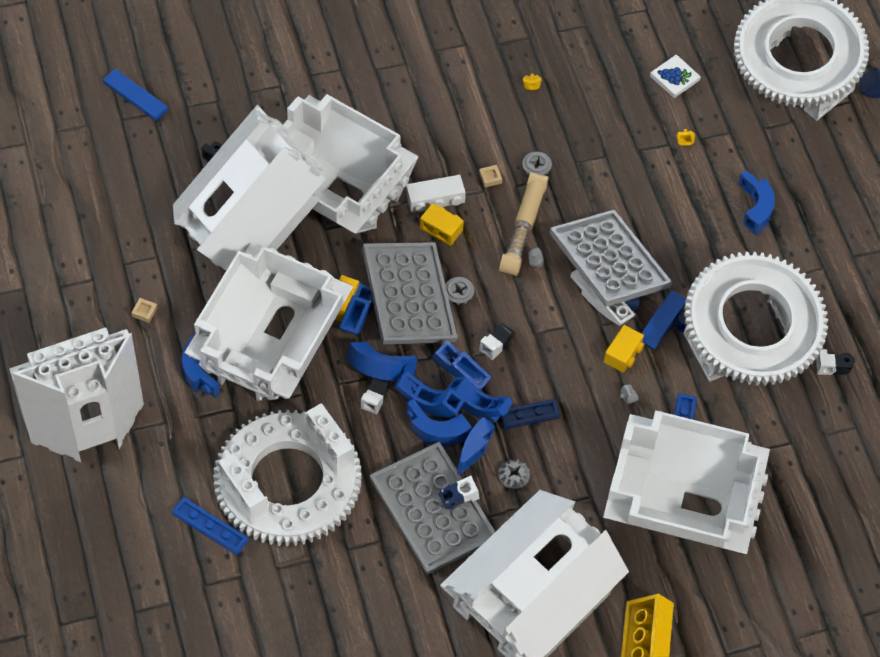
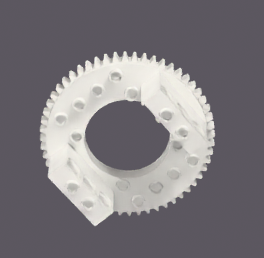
M765 0L764 3L760 1L758 6L754 5L753 10L748 11V15H744V20H741L740 25H738L734 41L735 62L738 63L737 68H740V74H744V80L748 79V85L753 84V89H758L759 94L763 93L765 98L770 97L771 101L777 100L779 104L784 102L786 106L788 104H792L793 107L796 105L803 107L805 105L804 111L818 121L853 92L856 83L859 82L860 77L862 78L869 56V41L867 40V34H864L865 28H861L862 23H858L859 18H853L854 13H848L849 8L844 9L843 3L838 5L837 0ZM793 26L798 28L805 26L821 32L829 40L833 49V56L820 69L811 72H796L781 66L773 58L770 50L775 46L777 47L787 36L790 37Z
M738 252L737 257L731 254L729 259L724 256L722 261L717 259L715 264L710 263L709 268L705 267L704 271L699 273L698 278L696 277L694 283H692L691 290H689L685 301L684 310L686 311L684 317L686 319L684 323L687 326L683 334L709 382L730 375L734 381L736 378L740 379V383H743L745 380L749 385L751 382H755L756 385H759L760 382H763L764 385L771 382L774 385L776 380L782 383L784 378L787 381L790 380L791 376L795 378L798 373H803L804 368L808 369L809 365L813 364L825 343L826 331L828 329L826 325L828 319L825 317L828 313L824 311L826 305L821 304L823 297H818L820 291H814L816 285H810L811 278H804L806 273L800 274V268L793 269V264L787 265L785 259L780 262L778 256L772 259L771 254L768 257H765L764 253L757 256L756 252H753V255H749L746 252L744 256ZM755 290L761 291L763 294H769L767 302H770L776 313L775 316L779 318L785 329L784 333L787 335L779 342L764 347L751 346L741 342L730 333L723 319L724 303L731 296L742 291Z
M322 403L307 412L303 411L301 414L297 410L294 413H290L289 410L286 413H282L279 410L278 414H274L272 411L268 416L264 413L262 418L256 416L255 421L248 420L247 426L242 424L241 430H235L236 435H230L231 441H225L226 447H221V453H218V460L215 461L214 489L217 502L220 503V509L223 510L224 516H228L229 522L234 521L235 528L240 526L241 533L247 530L246 535L248 537L254 534V540L261 537L262 543L269 540L270 545L274 541H277L278 546L282 542H285L286 546H289L290 542L297 546L298 541H301L304 545L306 539L310 542H313V537L321 539V533L327 536L328 529L335 531L334 525L341 526V520L345 521L346 514H351V508L355 507L354 501L358 500L357 494H360V460L357 458V451L354 452V445H351L350 439L346 438V434L341 431ZM286 448L301 450L311 455L319 463L323 472V480L319 489L311 498L295 505H281L269 502L267 496L264 497L258 488V483L252 480V476L259 461L273 451Z

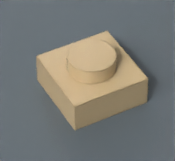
M497 165L479 169V174L485 188L502 184V177Z
M139 298L131 314L134 318L150 323L158 307L156 303Z

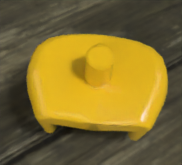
M530 74V76L523 77L525 89L537 90L540 88L542 81L540 76Z
M684 129V132H678L676 134L678 144L680 146L692 145L695 140V133L693 131L687 132V129Z

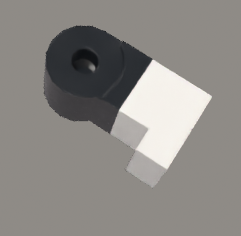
M500 323L488 337L485 336L480 341L479 351L491 360H494L513 339L515 332L504 323Z
M822 349L816 358L817 374L847 375L851 372L855 359L850 353H842L840 355L827 354V349Z
M373 378L367 392L361 398V409L377 415L386 398L391 381Z

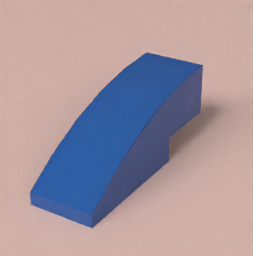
M359 283V287L355 295L352 296L339 330L354 335L359 334L374 305L370 286Z
M673 290L665 298L642 332L644 335L643 343L653 351L673 328L686 305V298Z
M448 340L431 357L454 377H467L479 390L492 378L464 351L461 353Z
M484 417L473 427L465 440L458 462L457 473L459 475L486 452L488 441L492 438L495 426Z

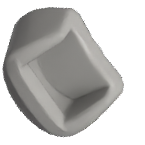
M539 248L530 250L528 252L529 265L532 268H541L544 263L541 250Z
M624 385L621 388L620 398H623L628 405L638 401L639 397L631 385Z

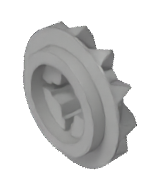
M542 152L527 154L522 163L526 174L533 172L548 175L552 167L551 159ZM539 161V166L535 169L534 165Z
M455 277L445 284L450 303L455 302L459 305L460 303L466 304L467 301L472 300L474 286L468 279ZM456 287L462 291V296L456 293Z
M509 459L507 462L502 463L498 471V477L504 486L518 489L528 483L530 469H528L526 463H522L518 459ZM510 470H512V471L518 470V476H516V475L510 476V475H511V471H510Z

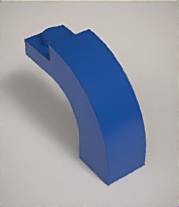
M745 170L740 175L738 185L754 199L756 205L745 213L743 224L757 235L767 226L771 219L775 197L772 187L765 178L758 181L754 175Z
M195 332L186 342L183 349L182 364L184 376L188 385L195 392L201 388L205 394H210L216 398L220 394L219 383L201 369L198 365L199 360L189 357L184 353L195 336Z
M350 342L347 361L356 370L365 375L388 381H398L404 371H408L414 376L417 364L415 356L384 355L375 351L368 342Z
M408 371L402 373L394 386L396 390L407 397L406 402L414 399L423 412L437 417L457 415L465 401V398L452 388L443 391L434 390L421 383Z
M455 377L447 387V389L452 388L465 398L461 406L463 410L479 419L484 417L489 422H496L500 416L507 414L509 407L513 403L509 396L492 397L477 389L467 377Z
M414 399L407 402L406 415L411 421V431L426 443L433 445L440 442L442 446L456 445L464 442L472 430L471 425L462 413L448 421H435L425 415Z

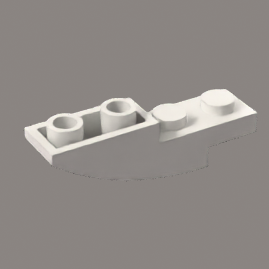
M576 269L571 273L570 277L582 289L581 294L609 320L621 326L635 316V313L625 302L605 307Z

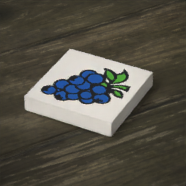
M677 55L650 72V77L673 98L700 81L701 78L699 74Z

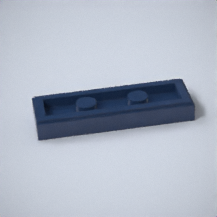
M551 399L511 407L507 414L500 416L503 430L560 419V412L556 400Z

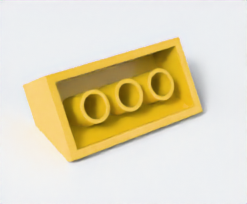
M655 594L626 602L621 657H669L674 607L672 601L660 594Z

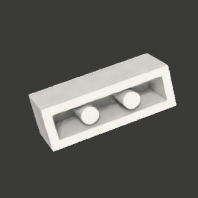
M460 175L406 185V197L411 213L423 212L432 203L442 207L465 203L466 192Z

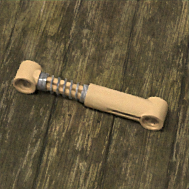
M530 172L526 191L514 223L513 238L507 253L502 256L499 272L518 276L522 263V247L525 246L524 243H526L525 239H527L528 232L533 228L543 194H545L548 176Z

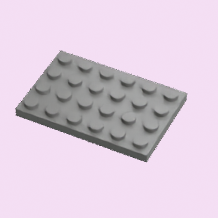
M615 210L550 228L549 234L605 307L671 287L672 281Z
M436 242L363 244L362 251L382 345L443 343L447 340L449 342H456L457 333Z
M440 442L370 475L372 484L427 575L475 552L495 533L476 500L473 502L472 500L467 501L452 509L444 508L438 495L443 488L462 480V477L457 473V469Z

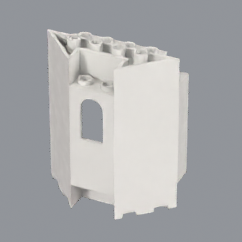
M328 94L321 101L310 95L305 100L298 96L287 108L288 120L283 126L289 131L287 137L303 154L313 157L323 168L321 174L326 179L315 191L321 199L312 209L355 234L377 228L379 214L386 211L391 200L398 202L419 156L401 147L399 134ZM339 178L360 190L364 195L356 202L348 196L342 198L328 190V188Z
M258 104L173 204L174 224L186 228L189 231L188 235L200 244L197 250L211 259L215 265L222 267L226 271L238 251L245 253L250 243L277 250L321 199L315 191L326 179L321 174L323 168L313 157L303 154L287 137L289 131L281 122L269 117ZM225 181L234 193L214 216L209 217L205 212L206 208L211 204L208 199L221 183Z
M250 243L245 253L238 251L194 324L196 334L184 353L189 357L199 360L198 365L208 374H215L218 377L217 381L221 385L227 379L254 391L257 401L262 400L263 397H267L268 400L278 399L279 396L289 399L353 286L335 279L325 270L320 271L308 263L295 260L292 256L280 254L273 248L260 247ZM283 306L290 307L294 310L295 314L282 338L277 339L264 333L276 311Z
M105 327L27 353L29 362L9 368L31 443L49 448L50 451L61 455H68L81 462L79 451L114 439L120 449L125 435L130 431L137 413L144 405L132 333L129 334L127 329L109 335ZM90 402H98L101 415L82 421L81 407Z
M656 410L653 420L630 414L603 518L747 554L750 538L754 539L757 527L753 526L754 520L758 521L761 509H757L758 503L762 504L764 492L761 491V488L766 486L768 474H765L770 449L752 445V442H748V433ZM684 492L718 501L722 508L721 512L716 516H710L682 509Z
M539 490L440 585L455 599L452 607L466 620L473 616L500 642L497 649L505 657H548L610 595L613 587L629 572L606 530L600 534L599 530L593 526L591 527L580 513H576L573 510L575 501ZM561 535L572 545L571 549L548 571L534 556L555 536Z

